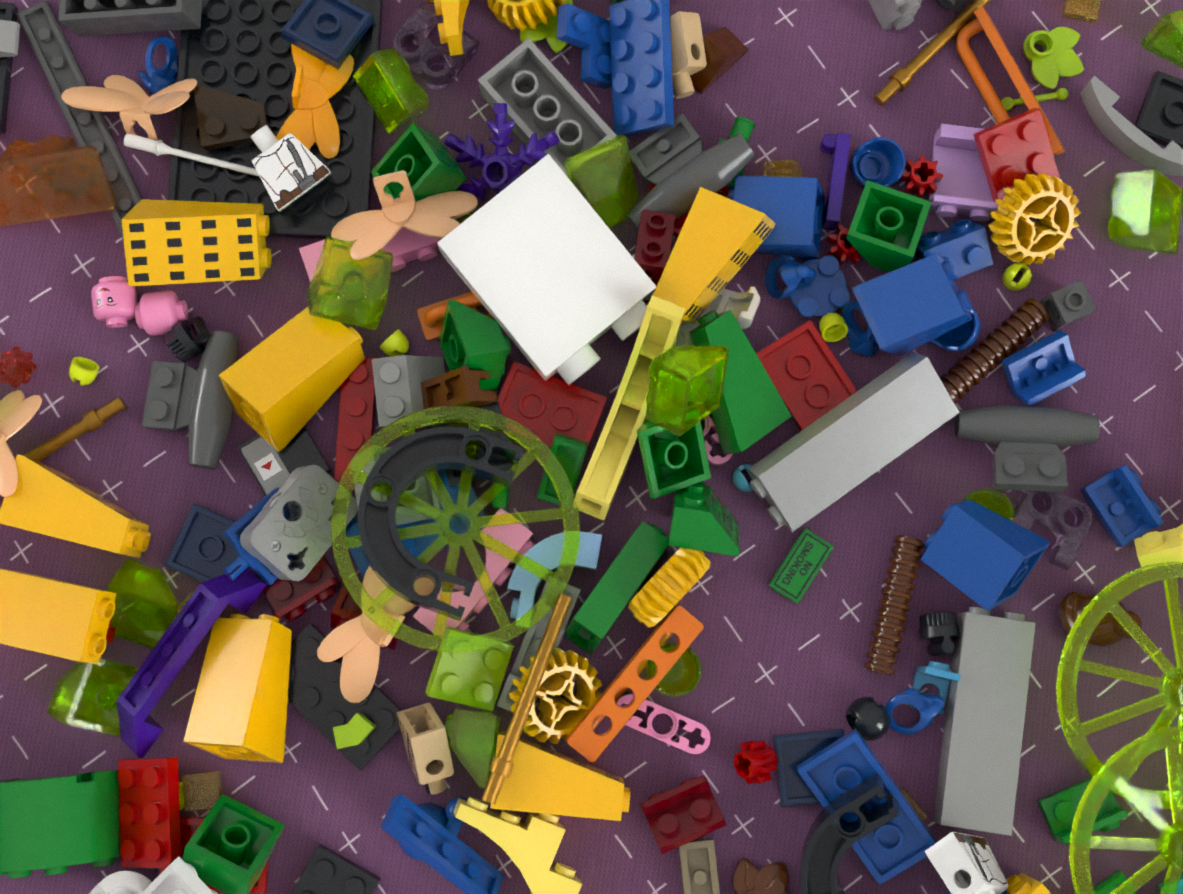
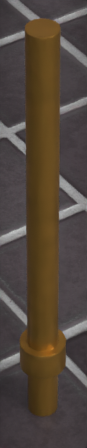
M972 0L904 68L899 67L889 77V82L873 97L874 101L879 106H883L898 91L905 90L913 82L912 77L976 16L973 11L980 6L985 7L991 0Z
M119 396L98 410L96 408L89 410L82 415L83 419L23 456L41 461L90 430L95 432L106 425V420L127 408L126 403Z
M559 593L498 756H493L488 769L491 771V775L481 798L485 802L495 805L505 777L509 778L514 764L511 763L572 601V598Z

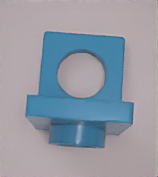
M929 661L928 666H916L912 688L920 691L924 684L931 683L937 687L939 696L946 703L950 681H960L961 674L949 672L950 665ZM908 704L909 707L916 708L912 704ZM945 705L942 709H940L938 714L944 713Z

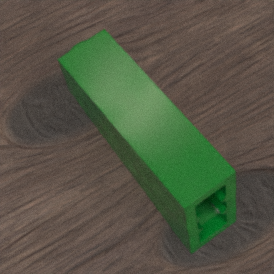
M712 310L697 320L700 325L689 333L721 448L725 455L743 452L792 417L732 311L728 310L718 314L716 310Z
M644 521L641 522L566 629L563 636L590 656L668 546L669 539L661 528L654 524L648 525Z

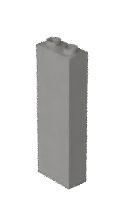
M912 352L747 470L753 478L750 485L761 499L765 497L771 507L767 511L773 521L778 526L783 524L790 530L795 531L960 412L928 357Z
M969 607V612H962L957 615L956 625L959 627L960 636L955 637L954 640L955 649L953 651L951 672L961 674L960 681H950L933 814V821L940 825L1012 836L1036 625L1034 622L1024 621V614L1004 612L1003 618L990 616V610Z

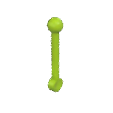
M1059 88L1056 92L1036 95L1035 97L1038 102L1050 99L1063 101L1067 99L1069 92L1066 88ZM1005 97L1001 100L1006 111L1010 110L1013 106L1025 104L1022 98L1012 99L1011 97Z

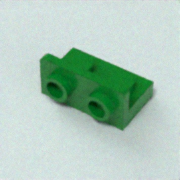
M1101 773L1036 800L1053 839L1063 844L1067 843L1068 846L1088 840L1087 834L1098 829L1100 832L1113 830L1120 826L1119 820L1128 817L1126 810L1118 806L1104 774Z

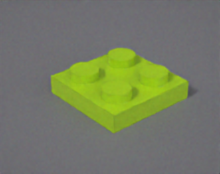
M446 626L425 693L428 697L493 711L514 645L509 641Z

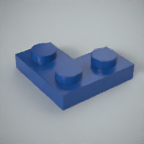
M568 3L559 6L557 39L582 48L580 80L602 89L612 87L610 21Z

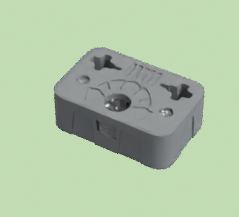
M318 465L298 467L264 505L255 519L243 530L240 535L241 546L264 564L277 578L291 581L302 580L358 511L357 501ZM289 505L290 518H284L285 511L283 506ZM333 509L337 512L336 514L331 513ZM288 555H293L291 562L294 564L293 567H287L290 564V560L287 558Z

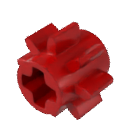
M921 155L916 163L908 159L905 165V169L908 172H903L902 177L899 179L900 181H905L906 188L904 193L911 192L919 198L923 196L925 191L933 195L938 189L934 183L940 182L943 178V174L937 173L936 165L938 161L930 162L925 160L924 155Z
M841 223L836 227L837 235L829 234L826 239L828 243L833 244L827 255H835L839 259L840 266L846 260H851L855 265L859 261L858 251L851 243L850 249L844 247V240L850 227L844 228Z
M751 740L741 743L740 747L743 752H739L734 756V767L737 774L746 779L747 784L755 782L761 784L771 781L769 772L777 770L778 764L777 755L773 748L766 745L765 740L756 742Z

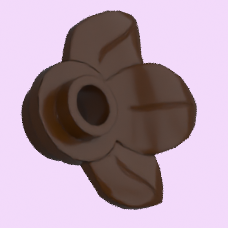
M743 858L735 868L732 886L736 894H790L785 892L788 885V872L783 862L771 863L758 871L749 860Z

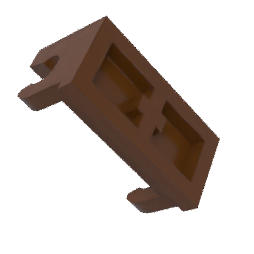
M462 366L421 382L425 416L445 417L497 402L496 392L491 390L483 391L479 386L480 379H489L491 375L486 371L469 370L468 366Z

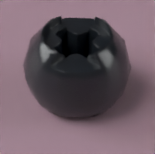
M874 697L858 698L847 709L846 719L851 729L854 730L856 728L864 740L874 741L881 738L888 731L890 717L882 704L879 706L876 704Z

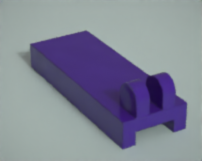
M826 134L820 143V150L823 153L831 154L822 229L835 231L840 222L851 134Z

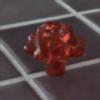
M16 346L11 349V352L3 351L0 359V382L9 383L14 388L19 387L21 383H29L30 375L36 368V365L31 362L32 354L30 352H23Z

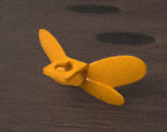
M291 44L293 62L296 68L292 90V105L295 110L284 122L276 138L279 141L291 133L309 151L314 142H316L323 157L328 159L334 158L339 151L340 134L336 116L329 99L339 92L349 80L353 72L354 59L349 54L341 67L337 69Z

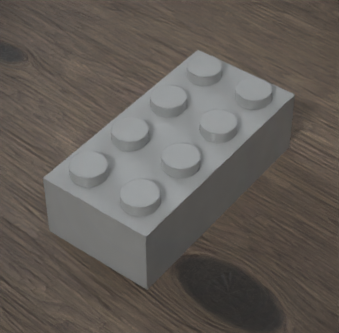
M529 38L478 79L480 95L493 109L494 103H507L506 121L515 120L512 131L526 146L534 132L537 133L538 140L552 130L557 134L560 142L544 152L552 157L573 184L616 150L617 135Z

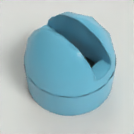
M750 464L740 465L732 475L734 486L742 492L753 490L741 473L743 469H746L753 480L747 470L752 466Z

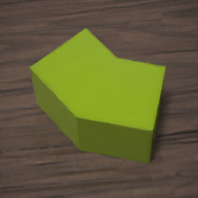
M357 712L348 724L333 727L337 749L363 743L375 729L376 725L361 712Z

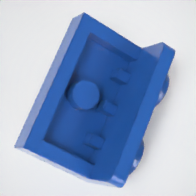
M969 219L956 221L951 225V228L941 232L932 231L923 234L915 251L919 254L920 260L933 254H937L945 261L949 259L957 271L958 278L993 265L985 227Z
M1062 330L1001 360L1011 394L1028 406L1043 401L1047 396L1063 388H1068L1076 381L1087 376L1085 369L1075 363L1068 334Z
M1127 465L1112 469L1080 489L1117 548L1127 545L1150 529L1158 528L1164 524L1160 517L1161 510L1154 500L1147 497L1141 488V479Z

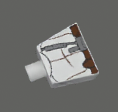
M265 125L250 136L262 152L252 160V163L279 212L331 175L330 170L291 133L278 141L269 127Z
M951 832L925 851L951 894H1001L1008 888V883L984 837Z

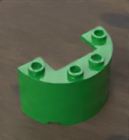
M118 769L92 771L67 776L0 780V875L8 874V878H22L31 876V870L44 869V875H56L66 873L67 866L90 862H92V867L115 864L114 857L121 856Z

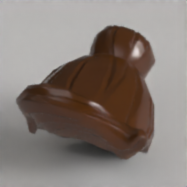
M1072 592L1066 595L1060 602L1058 613L1068 637L1067 645L1070 647L1077 645L1080 641L1095 646H1109L1119 642L1122 638H1134L1141 631L1142 623L1138 615L1133 611H1127L1120 601L1107 594Z

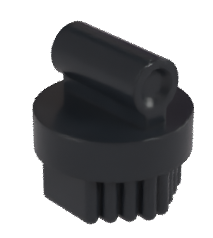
M202 317L192 318L189 325L179 321L172 327V330L163 336L166 345L172 350L175 357L184 363L192 357H197L205 350L203 344L207 343L211 337Z
M945 611L920 615L919 636L920 640H930L928 646L929 654L931 656H940L952 653L955 645L950 638L960 636L959 627L956 625L955 613Z

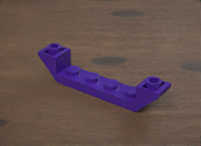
M248 568L237 576L234 581L228 577L231 574L229 573L200 583L117 698L121 739L137 757L143 759L163 731V728L149 715L199 646L225 607L229 604L247 613L267 584Z

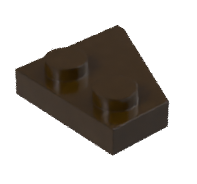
M199 84L195 86L194 97L201 146L204 150L254 143L250 136L265 125L269 127L267 110L263 103Z

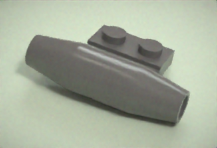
M681 113L674 119V126L659 129L628 152L645 179L656 185L628 215L638 229L641 211L644 209L674 214L675 220L690 211L700 187L716 193L729 183L755 157V154L740 133L703 151V141L685 115Z
M212 331L210 333L211 337L206 344L197 371L185 363L153 360L142 427L153 430L179 432V430L188 427V465L209 470H215L218 466L230 431L234 408L219 375L238 361V336L222 331Z
M996 405L958 410L960 413L956 415L955 434L957 438L998 446L992 458L994 489L1065 492L1068 487L1066 457L1059 447L1096 443L1100 433V421L1097 415L1058 407Z

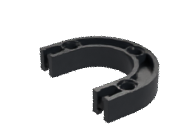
M437 427L414 433L387 450L370 471L364 483L358 506V526L362 549L370 567L381 582L397 596L414 605L460 621L465 607L459 605L457 609L438 600L441 586L458 589L464 591L463 595L469 597L474 582L430 567L410 554L403 545L396 528L395 515L398 503L406 489L418 478L427 473L444 469L468 472L509 488L515 471L509 470V472H505L488 463L491 454H497L513 459L512 463L518 464L524 448L468 428ZM472 445L479 446L484 451V457L479 460H472L466 455L465 449ZM378 486H386L390 489L392 495L388 500L380 502L373 499L371 492ZM419 578H428L434 583L435 589L429 595H420L414 590L413 585L415 581Z
M878 773L833 800L814 820L807 833L802 850L800 869L802 894H846L840 884L837 872L845 852L856 841L899 816L898 801L891 792L885 794L884 783ZM876 794L880 799L886 797V802L872 809H867L864 804ZM846 812H853L859 818L856 821L848 822L841 816Z

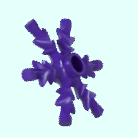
M494 103L495 122L487 121L489 129L495 136V138H488L496 146L495 152L492 155H485L482 143H480L477 149L475 142L469 134L466 135V142H463L460 138L450 133L444 142L446 146L460 153L455 158L457 162L472 161L469 168L478 165L482 167L483 177L480 180L469 177L472 184L462 183L458 187L460 191L471 193L477 199L480 196L482 201L485 199L486 190L492 189L496 194H499L522 175L521 169L525 164L534 166L533 160H541L547 155L544 152L545 150L560 142L559 137L553 130L540 140L537 138V133L534 132L529 139L527 147L521 142L519 154H511L507 146L515 137H508L515 124V120L506 121L507 103Z

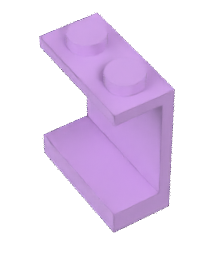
M949 124L940 125L934 135L932 162L938 161L936 165L937 173L943 174V178L940 182L934 183L938 188L933 195L928 193V201L932 202L929 211L936 212V215L940 217H955L958 214L970 216L969 218L973 221L982 222L988 221L990 218L993 219L989 212L997 210L999 206L993 201L973 134L984 129Z

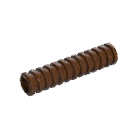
M1028 298L1024 305H1020L1017 308V312L1011 313L1009 319L1001 322L1002 326H997L994 329V333L990 332L986 336V340L982 339L978 343L979 347H973L971 354L967 353L963 356L964 361L959 360L956 363V368L951 367L948 370V375L943 374L940 377L954 404L957 403V399H962L965 396L964 392H970L973 389L972 385L979 384L980 378L984 379L988 375V371L992 372L996 368L995 364L1000 365L1003 357H1009L1011 351H1015L1019 348V344H1023L1026 341V337H1031L1034 334V330H1039L1042 327V323L1045 324L1049 321L1048 312L1040 302Z
M903 535L894 537L896 547L891 549L894 556L889 558L891 568L886 570L889 577L884 579V583L887 584L886 589L881 591L884 594V598L879 600V604L882 605L881 610L876 612L879 615V619L874 621V625L877 626L876 631L871 633L874 636V640L869 642V646L872 649L871 652L866 654L869 657V661L864 663V667L867 670L888 676L895 674V670L892 668L893 664L898 662L895 655L900 653V648H897L898 643L903 641L900 634L905 632V627L902 625L903 622L908 620L905 613L910 611V606L907 604L913 598L910 595V591L915 590V585L912 583L913 580H917L918 575L915 574V570L920 568V564L917 561L923 556L920 553V549L924 548V543L921 540Z

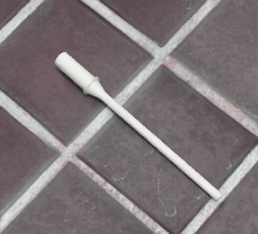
M129 133L124 137V146L154 153L156 156L171 154L260 177L254 168L175 149L163 143L162 140L157 141Z

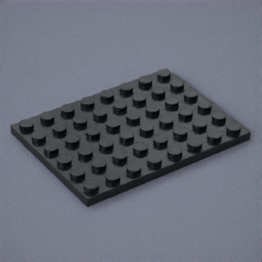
M202 0L200 29L181 30L177 82L185 79H196L199 85L263 103L267 110L269 129L276 137L284 122L295 110L292 105V90L296 68L293 62L291 43L281 38L280 31L304 0ZM347 0L373 14L374 22L350 53L354 59V67L349 80L339 92L329 99L339 126L340 146L337 155L329 159L323 157L316 142H314L310 149V152L330 170L331 175L279 212L260 177L171 155L168 200L263 204L264 215H268L270 221L269 234L265 237L327 239L331 237L333 227L345 217L370 211L383 0ZM194 89L190 91L189 99L175 109L172 148L255 169L252 160L262 153L255 143L211 150L203 149L201 146Z

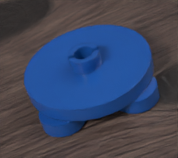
M827 255L821 259H811L800 264L813 268L817 273L814 281L806 283L802 279L795 291L789 296L792 305L802 317L820 318L827 313H834L838 308L844 307L849 302L850 293L847 290L846 279L839 269L838 260L834 256Z

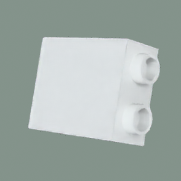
M549 154L437 242L443 257L495 321L498 322L499 326L544 381L558 372L565 382L570 385L601 359L590 345L610 328L615 331L622 341L640 329L647 308V304L644 301L656 289V285Z

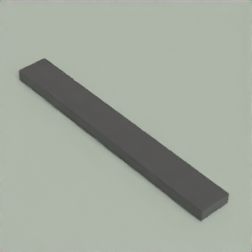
M44 0L16 14L81 152L92 167L93 177L123 238L121 219L143 198L102 112L75 108L62 100L61 95L66 89L89 85L51 5L47 0Z

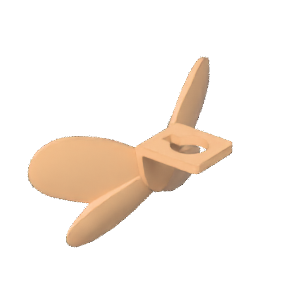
M112 75L104 80L105 88L93 86L71 87L62 93L61 98L66 104L79 109L120 112L119 116L126 134L136 135L133 126L136 123L135 121H138L139 126L147 132L148 138L158 141L150 119L151 114H163L180 107L189 99V92L195 88L197 80L185 79L176 82L149 97L133 80L125 76Z
M402 170L373 178V182L383 210L364 211L345 217L333 227L331 238L337 243H354L350 250V256L354 260H362L381 250L402 227L425 236L444 238L460 225L454 219L475 210L478 201L471 193L449 191L435 194L416 202L406 171ZM390 182H398L404 188L400 192V198L393 199L392 195L387 194L383 190L384 187Z
M21 390L9 393L0 401V495L2 497L11 496L16 491L18 484L17 464L6 441L32 419L42 403V398L39 395H33L25 399L24 393Z
M370 566L366 570L362 583V615L335 628L323 639L317 650V656L323 662H332L343 657L340 672V689L343 697L352 703H359L370 694L378 672L380 646H388L405 618L403 614L417 606L402 599L388 589ZM419 578L413 585L414 590L423 596L429 595L434 589V583L428 578Z

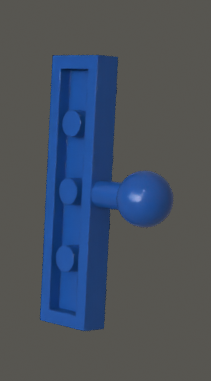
M403 794L392 799L381 825L383 830L464 893L498 894L504 874L457 838L461 825L466 823L455 818L453 811L459 798L465 801L468 800L467 798L455 797L448 802L445 810L448 822L445 828Z

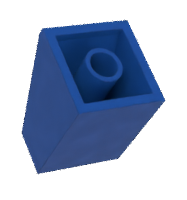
M735 177V186H730L728 198L765 213L776 223L771 233L754 253L773 256L787 254L792 256V258L803 260L820 259L825 195L818 178Z
M937 254L852 288L880 350L899 357L973 319L969 312V309L973 308L972 302L964 289L959 291L954 279L958 278L955 267L949 259L945 261Z
M968 499L958 504L952 503L945 510L941 517L944 523L939 531H934L926 540L924 547L927 550L920 560L985 610L989 611L1016 595L1050 545V542Z

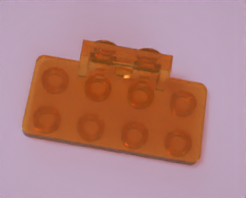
M54 134L46 136L40 141L29 143L25 139L17 140L8 144V148L0 157V226L112 210L116 205V198L98 150L94 146L77 147L73 136L60 138L59 135Z

